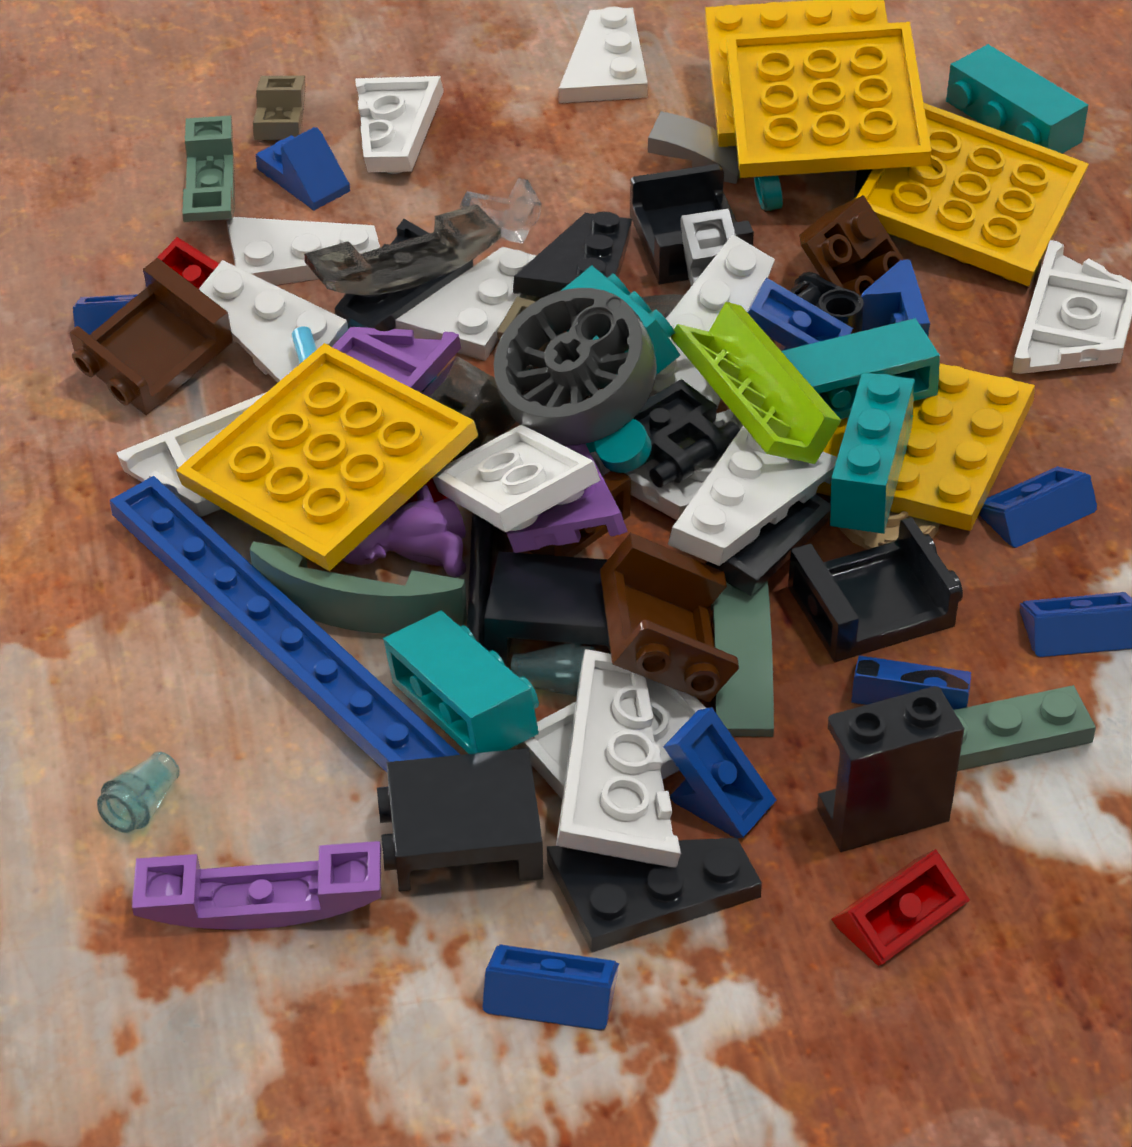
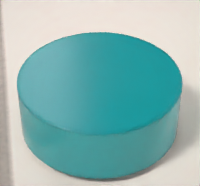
M778 175L754 177L761 209L765 212L781 209L783 207V199Z
M632 419L613 434L595 441V450L603 465L608 470L616 473H626L640 467L648 459L652 448L650 437L644 426L635 419Z

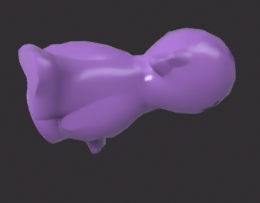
M424 485L417 491V501L407 503L397 509L342 561L350 564L365 565L373 563L379 558H386V552L395 551L409 560L443 566L448 576L457 578L466 572V564L462 560V538L466 536L465 525L460 511L453 500L446 498L434 503L428 486Z

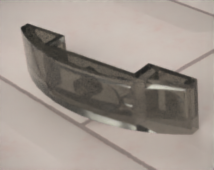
M478 204L435 216L433 233L361 254L347 241L304 254V262L329 290L357 295L390 293L419 286L462 267L501 238V229Z

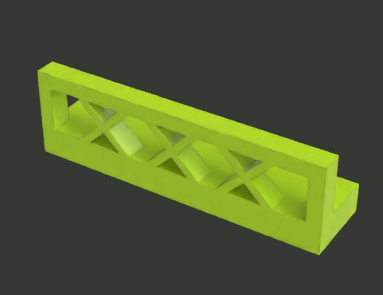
M725 302L709 331L677 324L674 329L675 334L671 336L672 340L766 454L816 464L842 420L741 305Z

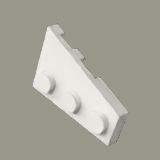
M611 6L601 10H590L560 84L559 103L647 98L648 82L633 8Z
M441 77L355 78L362 125L360 127L363 155L367 171L387 172L390 174L412 172L444 92Z
M244 217L226 219L235 266L273 285L369 272L377 262V253L381 249L374 225Z
M502 246L395 320L396 329L413 330L414 337L417 339L442 340L443 331L459 334L461 349L457 353L486 361L500 341V338L497 337V330L516 297L526 298L527 296L513 293L514 275L536 256Z
M224 260L219 263L199 288L200 291L228 312L233 343L238 342L253 357L254 364L265 375L269 374L277 383L300 364L292 339V332L296 328L302 326L310 328L317 349L324 343L332 347L348 330L347 320Z

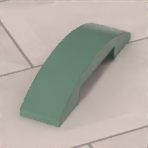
M232 117L186 118L185 146L187 171L186 189H183V222L233 219L235 208V171Z
M254 541L250 547L252 565L314 621L348 630L380 634H393L440 610L459 626L464 625L466 622L467 607L464 579L411 570L404 586L311 569L307 567V559L287 547Z
M768 581L752 596L726 582L727 587L711 605V610H713L714 646L719 650L736 656L739 669L714 696L715 712L732 736L773 737V658Z

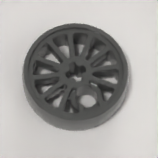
M573 288L559 291L543 297L528 306L507 327L499 341L494 357V376L497 389L515 421L519 425L522 424L561 445L591 443L613 434L629 423L647 402L655 383L657 369L653 343L638 314L620 297L595 288ZM597 335L599 339L593 340V338ZM550 342L545 352L539 350L545 343ZM528 365L539 367L538 369L525 371ZM531 390L527 394L522 395L523 391Z

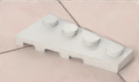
M733 234L675 306L666 320L673 329H675L677 324L709 331L725 302L741 305L747 312L758 289L766 277L769 278L775 259ZM670 337L669 339L680 353V356L656 375L649 398L682 379L715 403L718 408L721 400L719 395Z

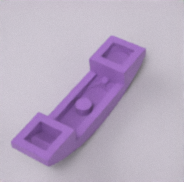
M380 841L319 845V861L208 869L200 868L197 854L136 858L132 900L134 916L172 925L237 930L283 927L330 918L355 910L381 898Z

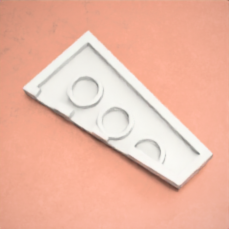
M742 426L672 527L668 545L720 566L758 538L761 528L767 523L771 522L775 525L787 516L789 507L798 500L805 503L816 494L817 488L821 483L826 482L830 484L837 457L822 452L816 464L769 455L766 454L747 429Z
M585 649L582 659L556 846L676 868L681 852L678 837L673 836L670 821L672 807L669 792L664 791L660 771L663 762L659 744H655L651 726L654 717L646 678L612 665V658L609 653Z

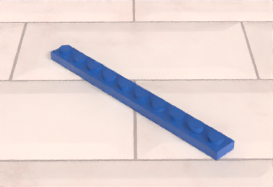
M155 476L110 499L112 515L384 771L387 772L386 762L460 755Z

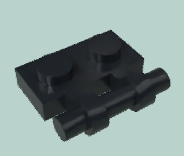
M682 379L648 398L643 408L633 418L644 426L652 444L650 455L641 466L653 459L660 463L649 470L650 479L658 488H662L671 481L680 483L694 474V467L705 460L715 461L722 457L740 431L738 425L733 421H729L721 427L713 424L716 421L717 405ZM689 437L695 441V443L685 449L677 445Z

